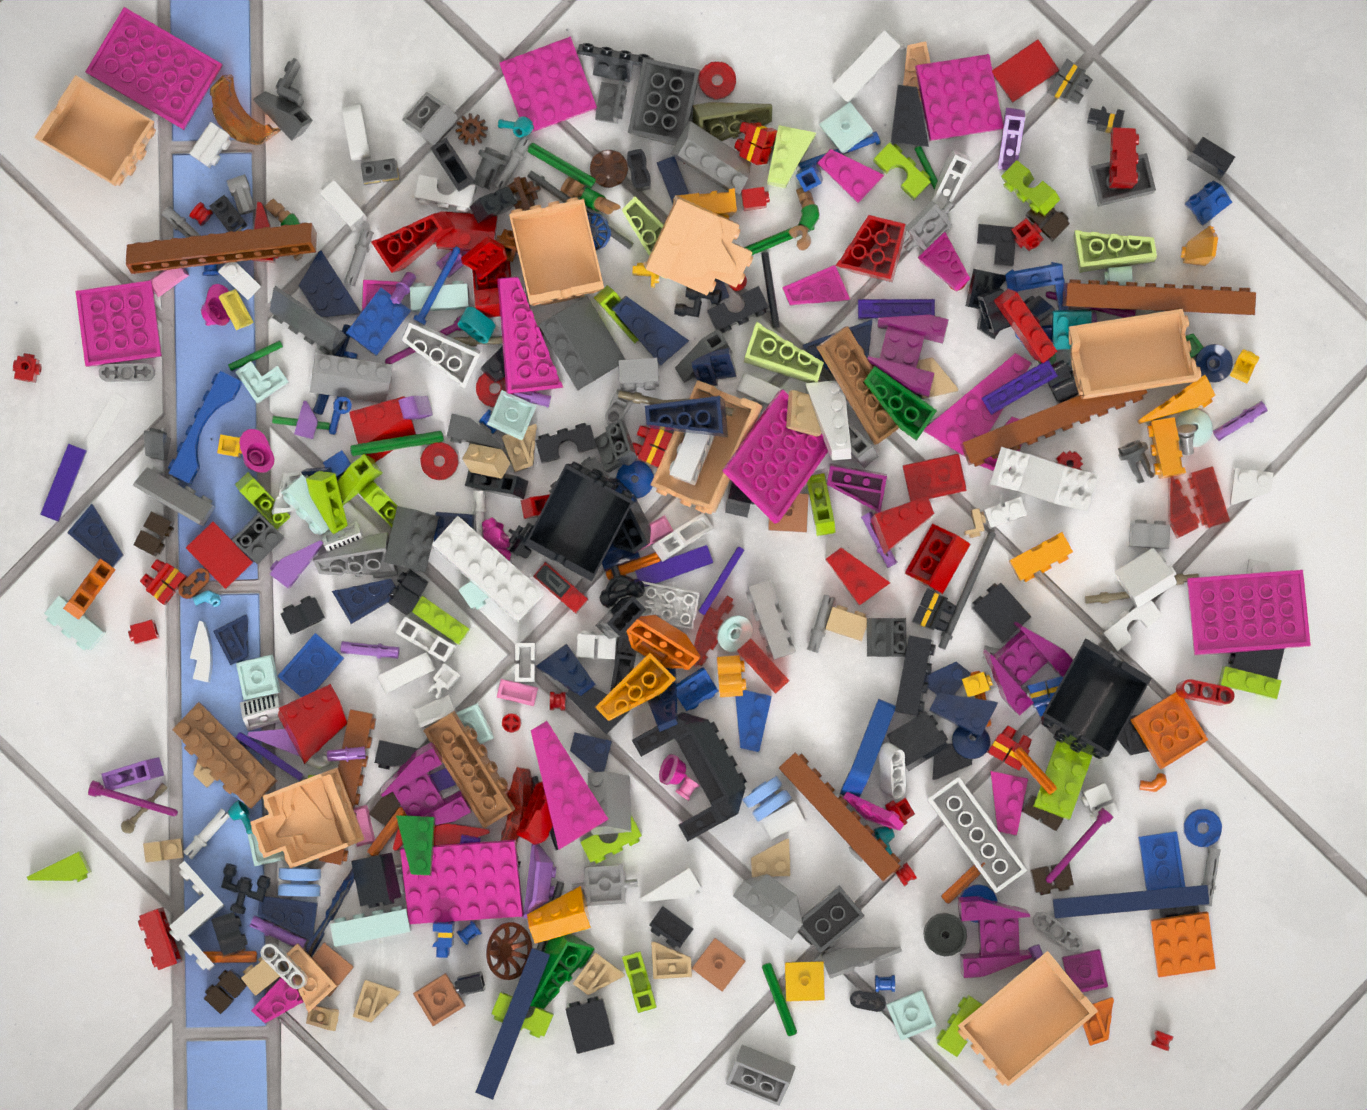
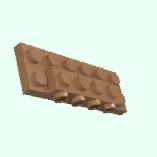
M843 327L818 345V351L873 444H879L898 430L897 424L864 383V380L873 369V365L867 360L863 348L857 343L849 327Z
M200 702L172 729L183 740L182 742L186 745L184 749L190 755L195 754L198 757L196 761L203 768L208 767L211 770L209 774L216 781L221 780L224 783L223 789L230 795L232 792L236 794L249 808H252L278 781Z
M455 711L423 730L429 741L434 743L442 757V762L483 828L488 827L515 810V807L506 795V792L509 791L506 779L499 776L496 763L490 761L486 755L488 753L487 748L483 744L480 745L476 739L477 732L468 725L464 727Z

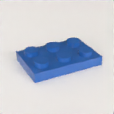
M383 288L378 290L346 332L347 335L375 356L378 355L411 312L402 303L393 304L390 299L391 295Z
M315 633L280 672L278 678L300 697L316 691L344 660V657Z
M1177 831L1138 837L1146 891L1185 887Z

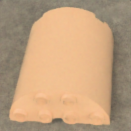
M75 75L59 99L56 108L51 111L34 138L110 184L120 186L128 175H133L138 160H143L147 153L145 148L149 140L154 136L156 129H154V121Z
M578 197L567 199L566 203L560 204L559 201L548 203V206L545 208H541V205L529 207L530 210L522 211V209L511 211V214H509L531 306L569 301L584 297V294H592L604 289L584 199L578 200Z

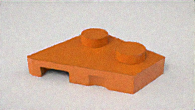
M1113 997L1092 1003L1098 1012L1083 1024L1090 1046L1109 1040V1028L1114 1003Z

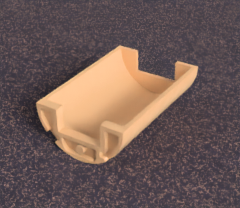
M1183 309L1070 326L1071 364L1078 393L1083 395L1081 399L1198 381L1201 378L1200 367H1196L1194 358L1190 357L1191 344L1190 341L1186 340L1185 336L1186 327H1189V320L1187 315L1184 316Z
M697 380L689 399L721 396L725 400V407L733 409L732 416L726 415L728 437H714L694 486L670 475V465L672 461H675L677 448L685 437L684 432L674 431L651 482V486L657 488L656 492L663 496L667 494L680 499V503L687 507L694 505L696 510L712 514V512L716 513L730 482V478L722 470L755 425L763 407L754 401L746 398H737L718 390L712 385Z
M1047 951L958 1025L960 1028L958 1033L964 1040L968 1038L973 1043L970 1047L977 1055L979 1053L985 1058L983 1063L989 1070L993 1068L998 1075L995 1077L1002 1086L1005 1083L1009 1086L1095 1015L1098 1010Z

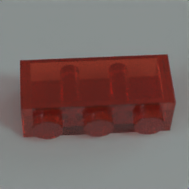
M1213 466L1188 474L1187 482L1189 488L1193 489L1195 493L1193 497L1196 508L1199 507L1201 512L1199 515L1201 525H1205V528L1208 529L1229 522L1230 518Z
M751 638L736 651L774 694L789 682V679Z

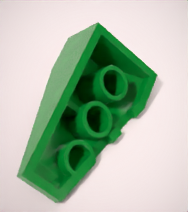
M874 366L864 380V383L900 430L917 441L937 410Z
M573 934L550 939L544 951L550 954V957L530 1006L544 1009L560 992L559 988L566 981H571L573 978L571 975L578 968L582 969L586 965L595 948Z

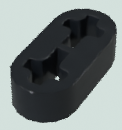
M856 990L850 995V1003L855 1008L880 1012L886 1006V1000L880 994ZM861 994V998L867 999V1002H860L857 1005L853 997ZM879 997L883 1004L875 1008V1005L869 1003V1000L875 1001Z

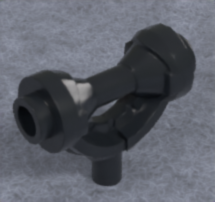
M618 566L611 567L614 578L609 580L606 589L601 592L600 602L609 609L615 606L619 598L625 596L640 598L644 595L645 585L637 578L633 579L627 575H621ZM621 584L627 586L625 589L615 591L616 587Z

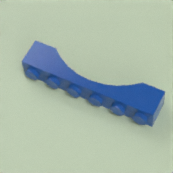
M222 371L214 375L211 381L213 386L210 391H206L202 399L204 401L202 408L196 410L194 415L196 419L193 425L190 424L185 433L187 437L184 442L179 444L176 459H172L168 466L169 474L191 485L200 469L198 444L203 427L217 409L235 400L243 384L242 381Z

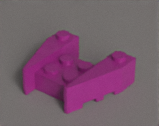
M934 315L878 318L877 327L887 331L879 358L868 356L869 363L873 367L876 366L912 393L929 397L934 380V372L918 369L917 365L924 339L943 344L949 319Z
M1015 622L1014 625L1020 631L994 655L987 650H984L983 653L991 668L1002 699L1020 716L1034 703L1021 689V686L1046 663L1063 677L1073 659L1055 643Z
M433 742L416 750L394 776L381 787V796L384 797L393 792L407 816L435 817V825L454 822L471 813V807L460 790L444 798L429 774V771L442 765V757Z
M978 896L958 897L959 918L961 921L978 920L979 953L960 954L961 974L964 978L984 977L1032 958L1028 950H1020L1018 918L1030 917L1027 909L1002 904L1001 902L987 900Z

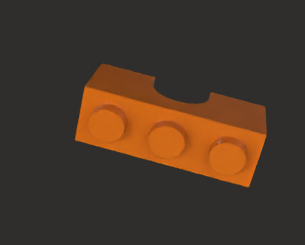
M99 559L63 609L79 620L116 569L102 559Z

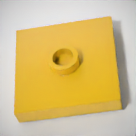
M823 961L785 962L786 1001L825 1000Z

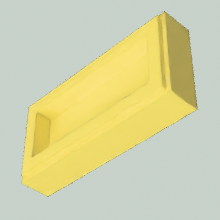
M236 289L219 296L236 330L254 323Z

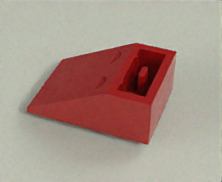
M507 260L482 280L477 278L475 270L472 269L475 308L488 318L500 317L498 278L512 277L510 261Z

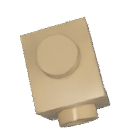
M977 508L971 510L974 529L964 531V536L969 535V538L981 536L980 532L984 531L985 515L984 512H980V509Z

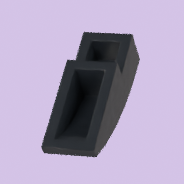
M447 138L431 147L433 154L458 192L475 182Z
M626 632L619 638L610 691L634 669L637 651L631 648Z

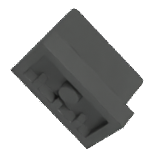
M293 58L292 61H288L284 69L286 73L283 79L280 78L278 80L276 92L280 98L302 107L304 100L299 93L300 91L291 87L301 67L298 60Z
M619 80V85L601 82L595 120L618 124V120L622 119L624 108L621 102L622 100L625 101L627 86H624L623 80Z

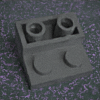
M619 419L605 427L606 432L595 438L604 470L608 473L623 464L629 466L636 460V453L624 420Z
M258 512L231 540L258 565L285 537Z
M867 618V657H905L906 618Z

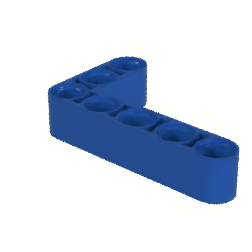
M878 699L853 765L840 791L841 795L844 796L846 792H849L857 797L861 796L870 777L896 705Z

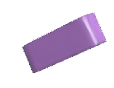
M410 396L398 400L403 419L418 420L433 415L428 396Z

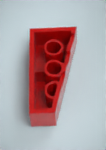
M442 211L384 235L379 239L371 241L391 273L408 267L455 226L446 213Z

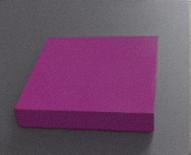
M1100 949L1062 957L1065 973L1082 993L1108 987Z

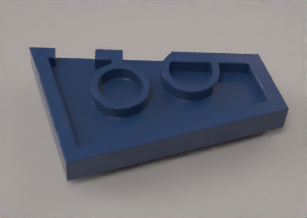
M93 504L87 508L67 532L97 559H102L113 568L124 556Z
M390 578L334 590L332 593L349 622L353 624L387 604L390 599L388 594L396 585Z
M567 644L536 665L539 671L546 673L579 696L596 685Z
M938 693L929 711L981 737L998 702Z
M265 896L263 902L259 901L258 916L310 940L314 935L318 903Z

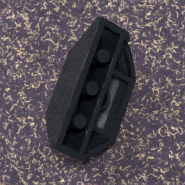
M614 478L620 482L619 485L629 490L618 478ZM633 495L634 502L612 543L616 548L637 553L650 544L651 526L635 495Z

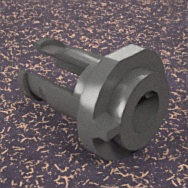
M486 147L485 150L480 149L478 152L482 156V160L476 171L474 184L490 190L489 186L494 180L499 166H506L510 157Z
M1140 440L1130 442L1118 448L1120 460H1127L1133 474L1137 478V483L1145 482L1136 464L1141 461L1148 477L1153 478L1155 476L1144 453L1148 449V445L1146 442L1141 443Z

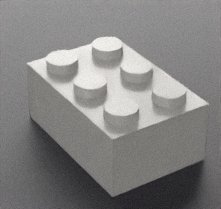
M657 358L618 360L621 389H625L626 392L637 391L636 388L644 387L645 391L656 390V387L659 386Z

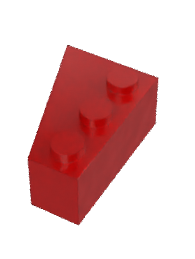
M928 496L882 511L871 518V523L884 555L934 515Z
M843 548L838 549L825 559L858 606L891 583Z
M543 781L535 785L516 833L534 845L545 842L553 826Z

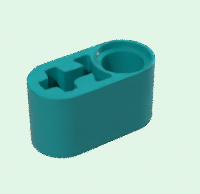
M466 307L458 322L460 329L483 344L488 343L496 328V324L474 307Z

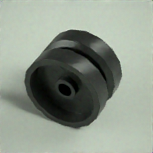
M948 913L936 914L925 924L923 931L924 941L935 954L944 957L953 956L965 946L967 940L966 927L955 915ZM944 931H947L949 933V936H946V939L942 937V933Z

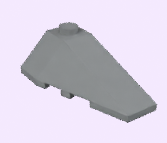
M388 532L366 536L313 558L319 574L343 575L344 573H352L356 577H362V574L373 575V578L398 575L396 565L384 562L390 539Z
M834 946L825 949L824 954L821 956L828 976L831 979L853 971L855 967L866 966L874 960L878 961L900 953L902 949L901 947L835 949Z

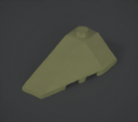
M725 102L693 105L692 122L720 141L731 137L734 139L739 137L738 134L742 133L740 132L742 122L761 123L762 126L772 122V104Z

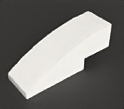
M701 513L656 542L652 547L663 562L711 531L713 526L705 514Z
M199 621L190 655L191 659L197 660L193 679L210 683L213 666L212 644L206 623Z

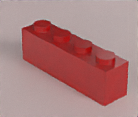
M1007 289L994 300L1034 360L1044 363L1058 352L1017 292Z

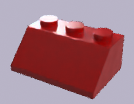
M444 211L455 227L436 242V247L440 250H453L454 247H458L460 251H470L487 236L496 240L498 216H493L488 220L478 223L471 213Z
M932 523L904 574L943 594L971 544L960 536Z
M164 907L140 915L138 925L147 937L144 938L147 949H151L153 954L151 961L154 968L157 967L158 970L183 962L175 938L169 933L171 928L169 927L170 924Z

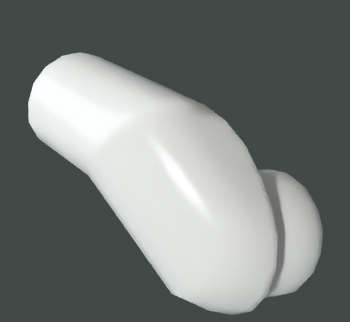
M325 752L318 758L312 756L306 764L322 769L329 766L332 761L327 760V752Z

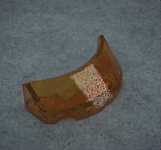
M222 75L210 88V95L212 96V111L215 119L229 136L242 143L262 145L281 132L279 127L273 128L270 124L263 125L251 118L242 108L236 96L233 75Z

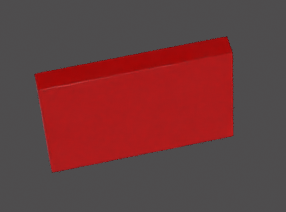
M1037 39L993 69L992 73L1013 103L1060 70L1039 39Z
M959 453L902 465L910 502L928 496V499L967 491Z
M214 521L186 547L225 589L253 564V561Z

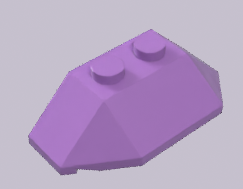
M540 844L531 845L523 918H527V914L542 907L554 895V886H551L552 878L556 877L557 867L553 866L554 862Z

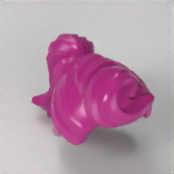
M493 517L483 521V538L510 561L511 552L507 549L510 547L509 537L503 531L504 525Z

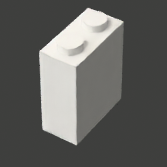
M335 180L332 182L328 181L321 187L322 191L320 194L353 232L368 220L365 214Z
M1154 548L1115 571L1118 582L1138 608L1177 584L1174 577L1177 575L1171 565H1166L1165 562L1167 561L1161 552L1157 553Z

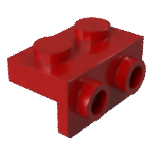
M489 236L461 257L462 264L475 270L479 280H482L507 260L504 245Z

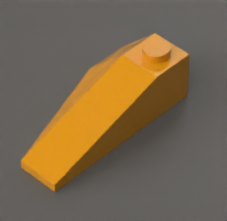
M1206 375L1202 376L1198 381L1184 388L1137 422L1139 424L1195 409L1201 405L1205 408L1213 402L1211 398L1215 396Z
M649 653L595 708L610 721L663 693L676 678Z

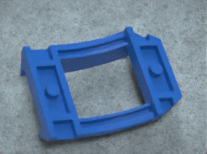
M1051 262L1050 265L1018 271L1012 269L1005 274L1007 289L1017 293L1018 291L1054 285L1058 310H1069V306H1062L1065 279L1061 263ZM1052 324L1041 326L1052 342Z

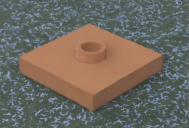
M799 493L778 523L774 524L769 519L768 531L807 533L809 494Z
M714 938L692 969L723 992L745 963V960Z
M325 942L312 957L334 981L337 987L354 968L352 964ZM337 987L333 991H331L327 996L330 997L333 994V992L337 989Z
M446 973L413 993L432 1026H435L466 1006Z

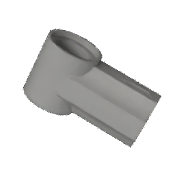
M246 175L227 180L239 214L244 215L255 211Z

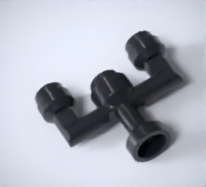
M687 287L685 297L693 300L694 306L692 308L686 304L677 303L674 314L680 317L687 315L699 318L702 305L701 299L712 300L713 304L719 305L722 299V290L716 289L714 292H709L708 295H705Z
M226 863L223 869L224 878L221 888L232 892H239L236 903L231 905L230 910L235 913L245 914L246 908L243 905L245 896L247 895L249 898L263 902L266 890L270 887L271 878L260 875L257 880V892L251 890L253 883H251L252 879L241 877L237 885L232 884V879L237 873V866Z

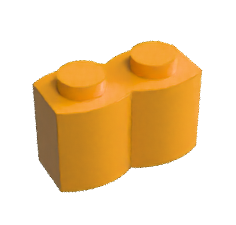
M740 655L717 657L720 698L743 696V690H746V679H742L741 672H745L744 660L740 661Z

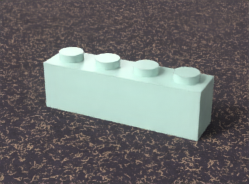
M402 906L392 907L391 912L384 913L383 909L372 911V915L366 917L364 913L353 915L351 920H346L345 917L334 919L335 923L330 924L334 947L412 931L407 908L403 909Z

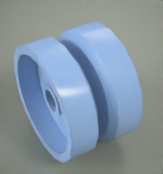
M777 776L768 782H763L753 789L751 794L742 799L748 808L758 803L760 804L752 813L758 822L792 799L787 790H782L776 795L774 794L782 785Z
M296 866L291 869L279 868L278 878L290 880V883L278 885V895L320 896L321 886L309 884V881L321 879V869L309 868L307 866Z

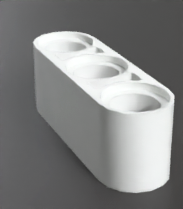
M361 104L342 107L351 160L371 158Z
M747 373L743 374L736 389L739 393L766 405H769L778 391L782 390Z
M426 652L377 676L385 694L434 671L435 667Z
M888 742L883 744L879 751L880 787L883 792L894 799H900L906 792L905 754L901 749Z
M270 943L262 947L261 957L290 987L299 989L307 984L308 977L306 973L278 945ZM268 947H272L275 950V955L272 958L266 954ZM281 961H286L289 964L287 971L280 969ZM296 974L302 977L303 981L300 985L295 984L293 981Z

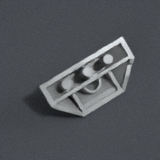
M768 874L744 880L733 895L740 903L791 940L803 925L798 896Z

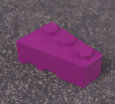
M830 464L827 485L880 513L887 474Z

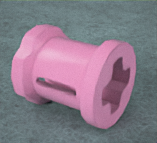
M685 777V781L675 792L689 801L695 788H698L700 785L689 777Z

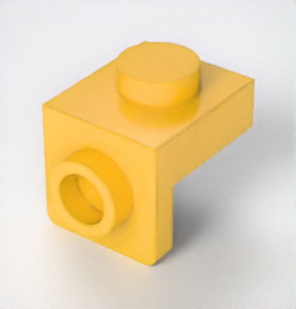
M637 263V266H633L632 274L634 276H651V288H655V283H659V275L646 270L643 265L644 263Z
M1242 349L1235 361L1230 376L1247 384L1260 357L1251 351Z
M220 434L217 454L240 458L242 454L239 445L240 437Z
M985 672L962 679L968 697L991 690L990 686L993 685L990 674L986 675Z

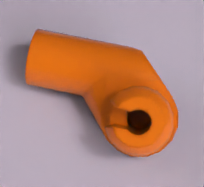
M1158 773L1152 782L1140 780L1139 790L1157 792L1166 785V775Z

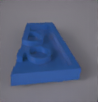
M743 690V696H735L740 748L759 752L772 696Z

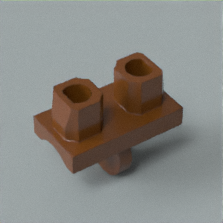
M518 176L514 178V182L508 186L513 195L519 193L521 198L514 207L515 209H522V211L530 210L529 207L535 206L534 200L538 199L537 192L541 191L540 186L534 187L533 181L527 182L526 177L520 178Z

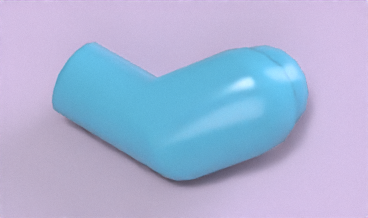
M210 590L192 597L196 606L203 602H207L213 607L221 604V597Z

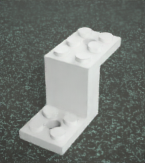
M1001 447L990 484L1019 491L1054 504L1087 511L1097 483L1098 474L1068 467L1036 455Z
M184 861L179 865L181 869L179 873L186 881L191 880L194 883L192 888L199 896L202 894L204 896L169 926L172 929L169 933L177 941L181 939L185 943L182 947L190 956L194 953L198 958L195 962L203 970L207 968L210 971L215 965L193 942L190 936L224 905Z

